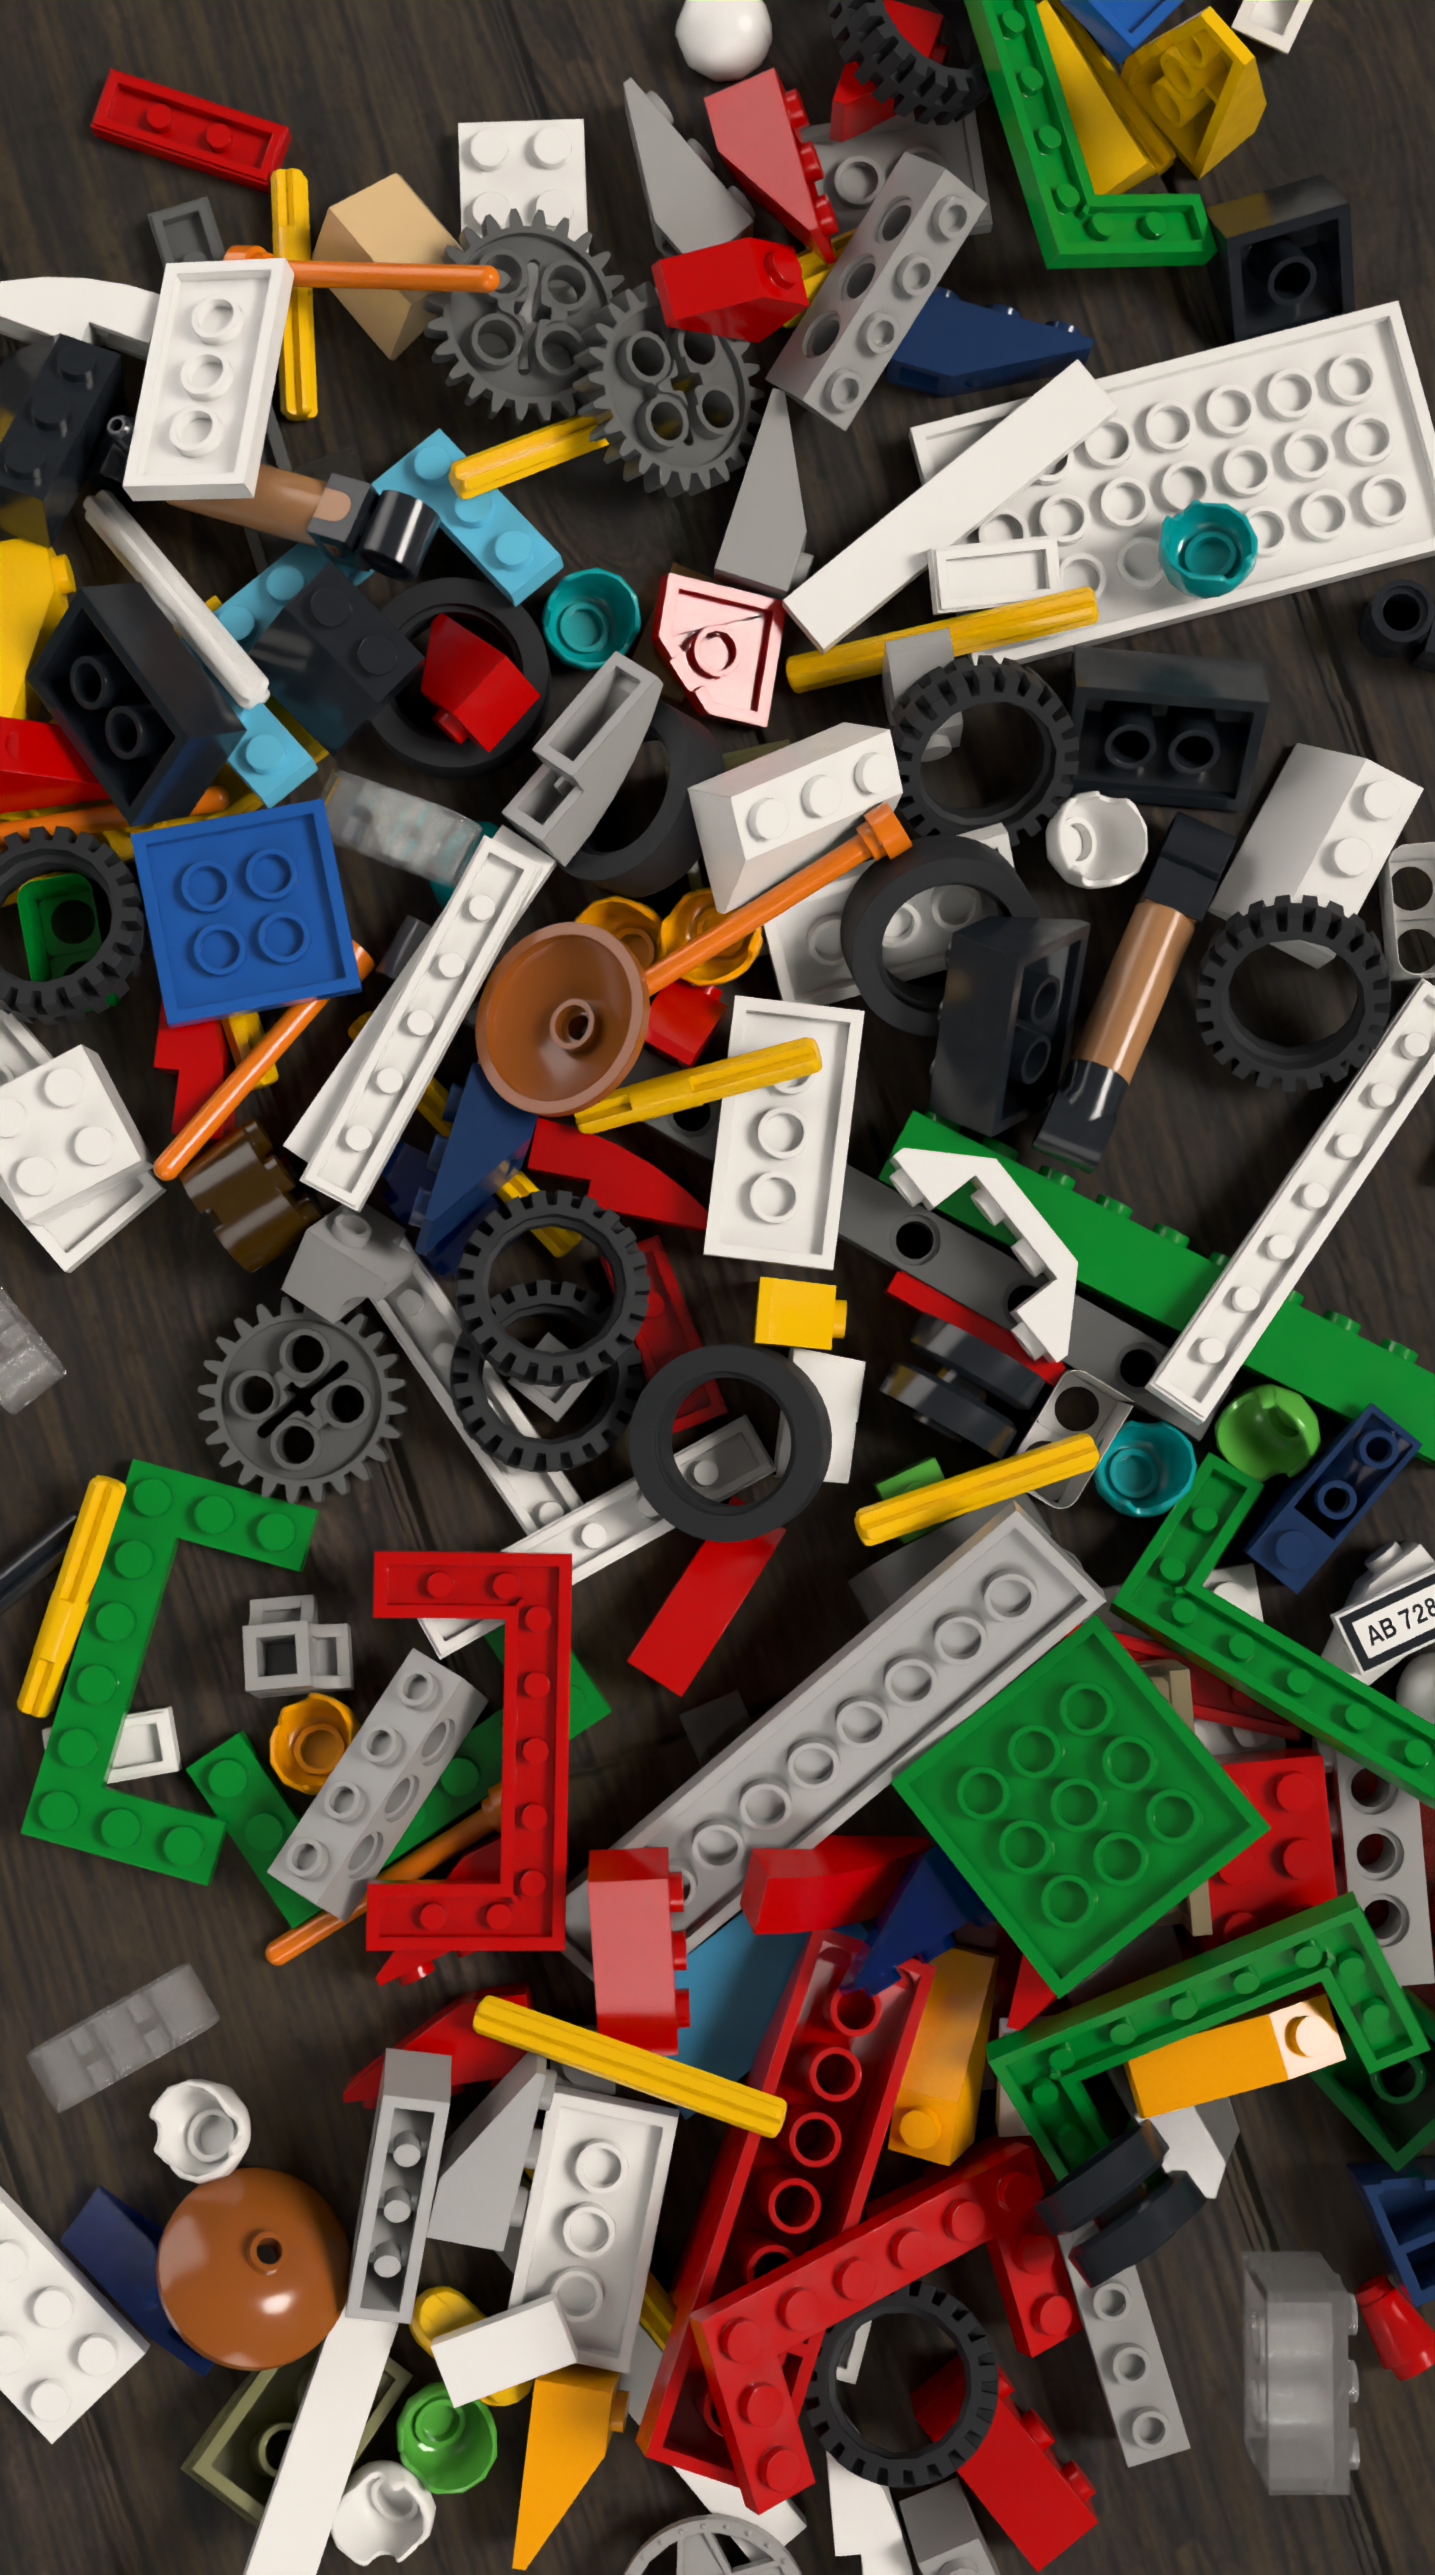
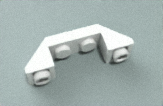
M903 1148L897 1152L889 1161L896 1169V1172L889 1176V1179L901 1196L912 1207L922 1202L927 1210L931 1211L967 1181L970 1180L977 1189L970 1196L972 1201L993 1226L1003 1221L1018 1242L1011 1246V1249L1021 1264L1033 1277H1037L1043 1272L1049 1279L1048 1283L1010 1312L1011 1316L1018 1323L1011 1330L1012 1335L1034 1361L1043 1355L1049 1363H1058L1067 1356L1078 1261L998 1160L995 1158Z

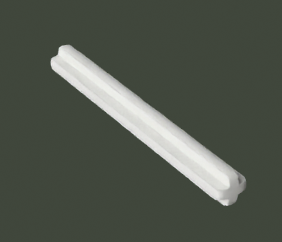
M101 490L96 496L88 495L83 502V507L86 509L85 519L135 580L143 585L159 609L238 705L244 709H252L258 703H265L270 696V691L267 689L269 685L268 678L113 493L107 490Z

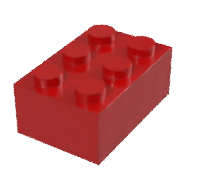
M1306 1746L1213 1755L1272 1828L1208 1879L1213 1935L1195 1936L1198 1954L1207 1952L1337 1897L1322 1754Z

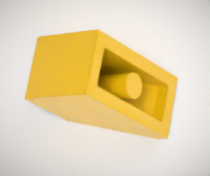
M760 1277L758 1281L753 1344L830 1351L832 1348V1338L844 1339L847 1301L835 1300L836 1285Z

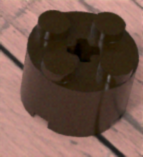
M252 1117L195 1156L179 1173L180 1180L199 1213L201 1214L206 1211L217 1227L213 1231L215 1236L230 1255L250 1273L266 1266L301 1242L306 1230L325 1217L317 1203L307 1192L299 1193L301 1189L307 1186V1184L299 1181L302 1177L301 1171L287 1154L278 1159L271 1153L276 1146L265 1128L255 1117Z

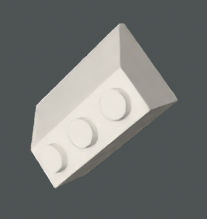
M843 722L687 788L717 912L725 914L752 902L858 834L855 828L866 822L863 815L886 801L894 812L903 794L890 729Z
M1296 743L1207 911L1227 921L1238 911L1243 916L1246 915L1249 905L1263 900L1267 907L1274 905L1276 896L1290 895L1291 903H1302L1303 895L1318 897V906L1326 908L1331 900L1343 906L1346 917L1349 918L1353 913L1357 915L1424 788L1367 758ZM1302 940L1269 943L1316 969L1321 968L1334 959L1336 955L1328 947Z

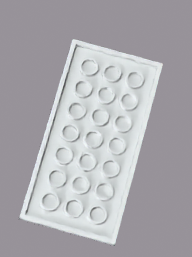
M1399 301L1095 379L1118 406L1116 415L957 545L1056 535L1061 592L1084 586L1091 587L1097 601L1098 621L1092 625L981 650L967 655L969 662L973 666L977 665L978 655H992L999 664L1002 663L1004 657L1015 660L1019 664H1024L1073 651V646L1089 647L1435 556V431ZM1032 396L911 427L909 440L922 486ZM1193 500H1198L1202 503H1224L1230 505L1247 516L1258 539V553L1254 570L1237 588L1220 597L1200 599L1186 596L1169 583L1158 559L1163 520L1167 515L1174 517L1183 511ZM983 610L968 611V612H959V613H956V614H957V617H958V616H962V615H966V614H970V613H974V612H979V611H983Z

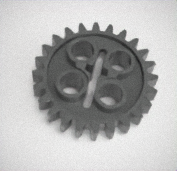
M511 209L504 229H501L491 214H488L481 224L483 238H480L473 230L466 226L459 237L460 245L464 252L447 245L441 259L444 264L493 266L506 272L511 277L515 291L505 294L496 291L491 293L442 292L429 294L426 296L423 309L440 317L427 323L424 335L433 339H443L444 343L435 349L431 359L433 363L451 361L454 365L445 381L448 387L464 380L470 385L464 401L467 406H470L481 396L489 399L487 418L493 420L502 406L511 408L513 426L519 427L527 411L533 410L539 427H545L550 420L551 408L555 407L558 414L564 420L575 414L573 398L582 406L590 403L589 394L573 388V382L588 375V371L574 361V356L589 348L580 336L582 331L596 324L593 317L594 312L610 303L613 294L621 287L625 279L623 275L605 277L602 270L611 257L610 252H602L591 257L586 250L591 242L592 234L588 231L575 242L569 239V219L566 217L552 231L546 229L544 211L540 209L537 210L530 226H523L517 209ZM529 263H535L539 271L533 297L531 318L532 321L538 324L528 342L529 373L528 375H521L518 372V360L523 343L525 319L518 314L528 297L529 276L527 266ZM552 280L568 282L577 294V302L574 304L558 302L552 297L548 289V282ZM486 333L498 335L505 341L509 356L501 359L487 356L478 344V336ZM546 344L562 346L571 358V367L557 369L549 365L542 355V346Z
M650 281L644 282L632 290L628 288L611 298L609 304L595 311L593 317L596 324L582 331L580 335L589 348L574 356V361L580 367L587 370L588 375L573 382V388L589 394L590 403L582 406L578 410V414L583 417H595L598 426L588 436L590 442L606 438L610 444L605 454L604 462L609 464L622 458L626 461L623 471V479L626 482L644 474L645 492L651 493L664 487L668 498H673L684 492L694 496L730 479V472L742 468L746 464L742 453L754 447L756 439L748 430L760 425L763 419L759 413L750 408V405L765 397L764 391L749 386L748 377L756 374L760 367L758 364L744 363L741 357L749 347L750 342L744 340L733 342L732 338L666 327L657 289L653 287ZM651 422L653 423V425H654V427H655V429H656V432L654 431Z
M282 1297L280 1316H275L266 1304L257 1305L258 1325L254 1326L249 1321L238 1317L234 1320V1323L241 1338L237 1342L225 1337L217 1338V1344L227 1354L224 1362L205 1360L203 1364L209 1371L218 1375L216 1384H206L198 1387L199 1393L215 1398V1407L199 1413V1419L217 1421L219 1429L212 1433L205 1441L207 1445L226 1442L230 1448L219 1463L221 1467H228L238 1462L245 1465L238 1482L242 1486L251 1483L258 1476L263 1477V1497H271L277 1491L280 1484H283L286 1488L288 1503H297L302 1494L303 1487L308 1486L315 1503L325 1501L327 1482H331L341 1495H345L350 1492L347 1474L352 1472L363 1481H369L372 1478V1474L366 1460L369 1457L382 1462H387L390 1459L388 1452L379 1444L382 1437H402L403 1433L388 1423L390 1415L408 1412V1406L391 1400V1392L400 1390L408 1385L407 1380L389 1378L387 1370L400 1360L399 1354L379 1355L376 1350L383 1344L387 1335L380 1331L368 1337L363 1336L362 1332L368 1319L364 1314H358L348 1324L343 1322L344 1316L333 1324L307 1306L304 1307L303 1313H299L292 1297ZM306 1336L316 1338L321 1343L324 1352L321 1365L310 1373L301 1371L293 1360L295 1345ZM346 1361L348 1363L349 1369L346 1373L312 1397L310 1401L315 1408L312 1414L307 1410L296 1411L279 1424L274 1432L266 1438H262L259 1435V1428L295 1402L296 1395L292 1390L295 1385L299 1388L313 1387L339 1362ZM255 1377L265 1378L271 1384L274 1393L272 1404L266 1411L260 1414L248 1408L244 1401L245 1387ZM346 1385L357 1388L364 1398L365 1406L363 1412L353 1422L341 1420L333 1409L335 1394ZM295 1426L307 1429L314 1439L315 1447L313 1453L308 1460L302 1463L293 1461L284 1450L285 1436Z

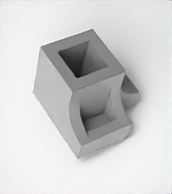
M366 1203L361 1212L342 1204L306 1230L281 1290L335 1324L366 1298L379 1302L410 1277L418 1258L399 1246L406 1232L405 1228Z
M314 1594L250 1600L249 1625L242 1626L246 1692L257 1698L302 1695L309 1694L310 1692L325 1693L354 1690L351 1626L349 1624H319L318 1601Z

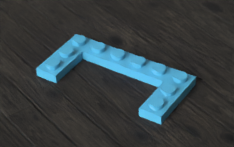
M439 428L371 484L379 495L383 490L400 491L421 500L433 508L441 519L439 527L516 607L564 567L561 555L497 488L470 499H460L448 479L450 465L454 461L466 456ZM298 543L215 610L213 614L248 654L283 607L330 560L321 549ZM333 562L356 587L375 572L373 569L370 572ZM182 637V641L247 729L226 763L267 808H272L318 770L316 763L263 703H258L252 709H244L239 706Z

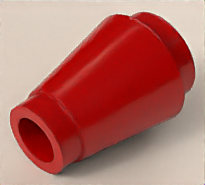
M1386 2274L1371 2278L1353 2292L1383 2369H1391L1396 2379L1403 2381L1420 2374L1435 2363V2331L1395 2285L1391 2284Z

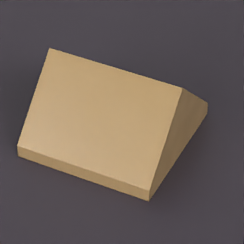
M394 173L328 208L311 260L444 264L441 256L447 245L455 247L462 252L464 251L402 176ZM329 288L388 359L392 361L423 332L428 322L438 316L423 309L426 296L433 293H442L440 291Z

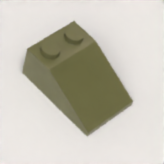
M322 2341L313 2350L292 2363L269 2370L251 2371L218 2413L180 2468L257 2529L265 2511ZM389 2356L352 2467L413 2377L411 2373Z

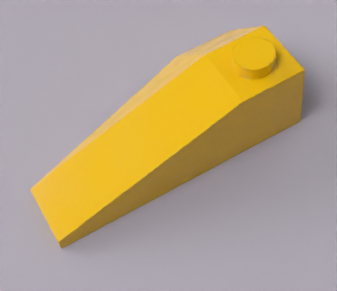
M1211 6L1135 50L1125 60L1120 75L1126 86L1174 149L1175 154L1198 180L1255 132L1267 105L1255 56Z

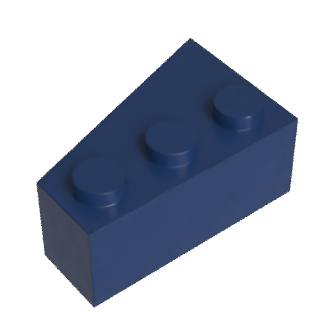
M1435 2157L1415 2158L1398 2172L1387 2161L1345 2164L1396 2284L1414 2308L1435 2300Z

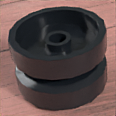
M922 1312L908 1336L907 1342L914 1353L937 1367L935 1372L931 1374L907 1361L894 1362L878 1391L912 1411L910 1415L912 1418L959 1445H963L966 1442L986 1454L1002 1460L1017 1434V1430L1011 1420L986 1405L987 1402L992 1398L1015 1410H1029L1046 1380L1025 1365L979 1338L932 1314Z
M1145 2119L1095 2152L1051 2186L1031 2205L1049 2232L1054 2236L1067 2235L1093 2220L1095 2224L1075 2241L1068 2255V2259L1090 2288L1102 2284L1124 2269L1137 2264L1167 2242L1207 2201L1205 2195L1185 2170H1171L1149 2184H1144L1143 2181L1164 2163L1170 2150L1169 2145L1150 2119Z

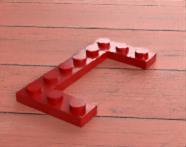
M374 1551L373 1618L505 1619L500 1880H368L366 1951H565L572 1553Z
M1014 2142L688 2315L746 2508L760 2515L816 2483L778 2355L980 2244L986 2242L1018 2352L1033 2358L1083 2329L1057 2236L1049 2232L1031 2206L1044 2193L1031 2146Z

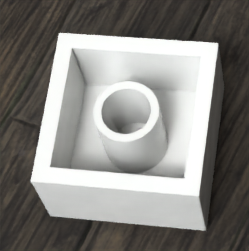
M80 1044L0 1086V1174L24 1221L45 1225L153 1168L154 1160L98 1053Z

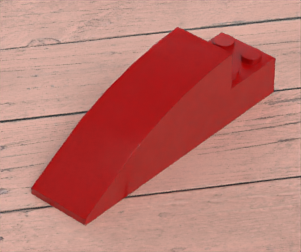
M831 1929L809 1931L744 2083L745 2086L782 2098L787 2103L785 2121L775 2138H768L729 2124L668 2293V2297L675 2303L678 2309L635 2440L645 2457L740 2488L688 2315L858 2225L937 1966ZM825 2330L778 2355L797 2421Z

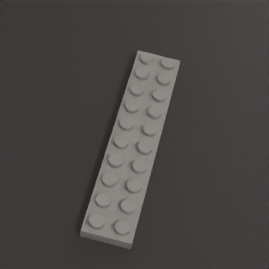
M1013 1500L608 1850L668 1847L670 1872L682 1871L684 1912H672L673 1931L686 1930L687 1954L690 1953L742 1909L739 1903L752 1848L813 1849L888 1786L893 1779L933 1748L1105 1603L1104 1591ZM587 1867L566 1885L565 1951L560 1952L594 1982Z

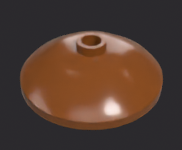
M563 922L543 927L514 945L492 972L482 993L476 1018L475 1037L477 1053L482 1070L494 1090L510 1104L524 1111L546 1117H560L579 1113L591 1108L610 1095L622 1083L634 1066L643 1047L648 1030L650 1016L649 989L645 974L637 957L615 935L597 926L581 922ZM588 1023L587 1031L581 1038L582 1029Z
M258 2167L235 2169L228 2176L197 2186L179 2204L170 2217L163 2231L157 2252L156 2280L158 2293L163 2309L176 2332L192 2349L203 2357L222 2366L238 2370H269L287 2365L303 2357L313 2350L335 2326L346 2304L351 2252L347 2236L338 2216L329 2203L314 2188L304 2181L278 2170ZM266 2245L272 2248L276 2255V2262L274 2264L263 2263L257 2256V2246Z

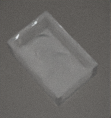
M1319 2251L1243 2252L1244 2444L1269 2495H1350L1349 2470H1358L1360 2451L1356 2429L1349 2427V2403H1356L1358 2401L1359 2380L1354 2360H1348V2336L1356 2335L1358 2331L1357 2304L1354 2294L1347 2293L1339 2273L1333 2272Z

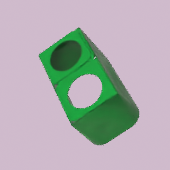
M66 874L30 881L19 890L17 905L31 981L47 982L61 978L71 965L81 961L89 962L96 956L108 936L101 892L98 886L81 875ZM37 900H42V901L40 902L39 908H38V902H37ZM67 900H80L86 903L95 915L94 931L88 939L81 943H65L58 939L52 930V914L58 905ZM47 952L49 955L55 958H53L51 961H48ZM114 993L105 998L110 1007L121 1005L120 998ZM90 1007L85 1009L84 1012L93 1011V1009Z

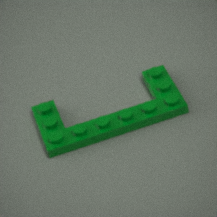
M964 0L1046 269L1204 265L1218 250L1200 194L1095 195L1035 0Z
M1209 1452L1195 1473L1190 1491L1174 1505L1113 1599L1109 1612L1435 1810V1722L1434 1724L1429 1723L1203 1587L1257 1502L1265 1486L1263 1483Z
M133 1459L125 1484L126 1493L95 1583L20 1834L208 1886L212 1883L229 1820L108 1787L107 1782L119 1746L124 1723L130 1709L180 1539L303 1572L320 1511L273 1497L266 1498L262 1494Z
M505 1624L483 1635L503 1666ZM572 1648L570 1655L569 1740L612 1712V1707ZM503 1707L471 1728L382 1868L489 1796L488 1788L502 1780ZM242 1730L186 1768V1771L217 1817L229 1820L227 1832L292 1929H294L322 1910V1908L267 1873L302 1817Z
M1353 1890L1027 2026L1020 2031H1015L985 2044L988 2063L1058 2181L1095 2152L1114 2140L1081 2080L1318 1982H1322L1369 2075L1431 2049L1424 2031Z

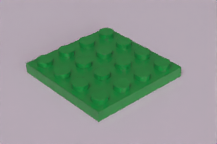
M1096 1614L890 1782L1058 1999L1067 1994L1272 1828L1103 1620Z

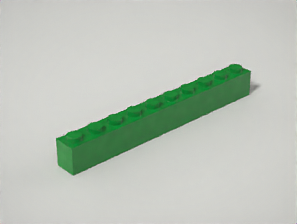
M928 1108L924 1115L914 1110L911 1112L876 1181L899 1193L889 1179V1176L896 1172V1169L889 1161L903 1148L997 1159L1078 1261L1076 1286L1177 1337L1180 1336L1231 1260V1258L1217 1252H1212L1209 1259L1200 1256L1186 1248L1190 1241L1187 1236L1163 1224L1155 1223L1151 1231L1129 1220L1133 1210L1113 1198L1098 1194L1094 1202L1072 1191L1076 1181L1051 1167L1041 1165L1037 1173L1015 1162L1019 1152L996 1139L985 1136L982 1143L979 1144L958 1133L962 1126L961 1124L928 1111ZM970 1180L931 1210L932 1213L1013 1253L1011 1246L1018 1242L1003 1221L993 1226L979 1211L970 1197L977 1191ZM922 1202L918 1203V1205L927 1209ZM1292 1289L1240 1369L1269 1384L1298 1392L1305 1402L1348 1424L1370 1403H1373L1423 1444L1414 1457L1435 1467V1374L1416 1365L1415 1362L1419 1355L1397 1342L1383 1338L1380 1346L1358 1336L1361 1325L1354 1320L1326 1309L1323 1317L1301 1307L1304 1296Z

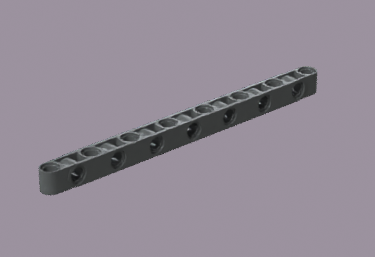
M407 915L375 971L394 983L432 927ZM494 962L493 965L491 966V968H490V970H489V972H488V974H487V976H486V978H485V979H487V982H488V980H489V978H490L492 972L494 971V969H495L496 966H497V963H495V962ZM480 1001L471 1004L462 1021L463 1024L476 1030V1018ZM588 1023L583 1027L581 1036L586 1033ZM642 1047L634 1066L616 1089L682 1069ZM722 1099L704 1103L710 1111V1118L708 1123L698 1131L689 1132L681 1129L673 1119L674 1113L636 1122L714 1167ZM846 1163L837 1235L839 1239L895 1271L900 1272L902 1270L1009 1332L1018 1325L1008 1310L1010 1294L1017 1287H1026L1035 1293L1049 1282L1048 1278L1041 1274L1033 1277L1020 1262L918 1204L915 1207L910 1206L901 1194ZM906 1224L921 1226L930 1238L929 1250L920 1259L905 1257L896 1246L897 1232ZM1075 1294L1068 1355L1060 1360L1064 1362L1063 1366L1087 1372L1134 1401L1127 1402L1128 1404L1158 1421L1165 1420L1173 1424L1183 1435L1200 1442L1229 1392L1231 1385L1227 1386L1206 1420L1200 1425L1195 1424L1145 1389V1386L1170 1348ZM1132 1350L1141 1352L1150 1363L1148 1378L1137 1387L1125 1382L1120 1374L1121 1360L1126 1353Z

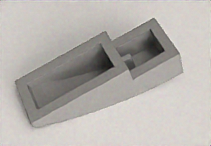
M615 651L532 748L543 764L501 813L525 840L564 867H566L602 818L636 758L651 723L663 687V683L658 676Z

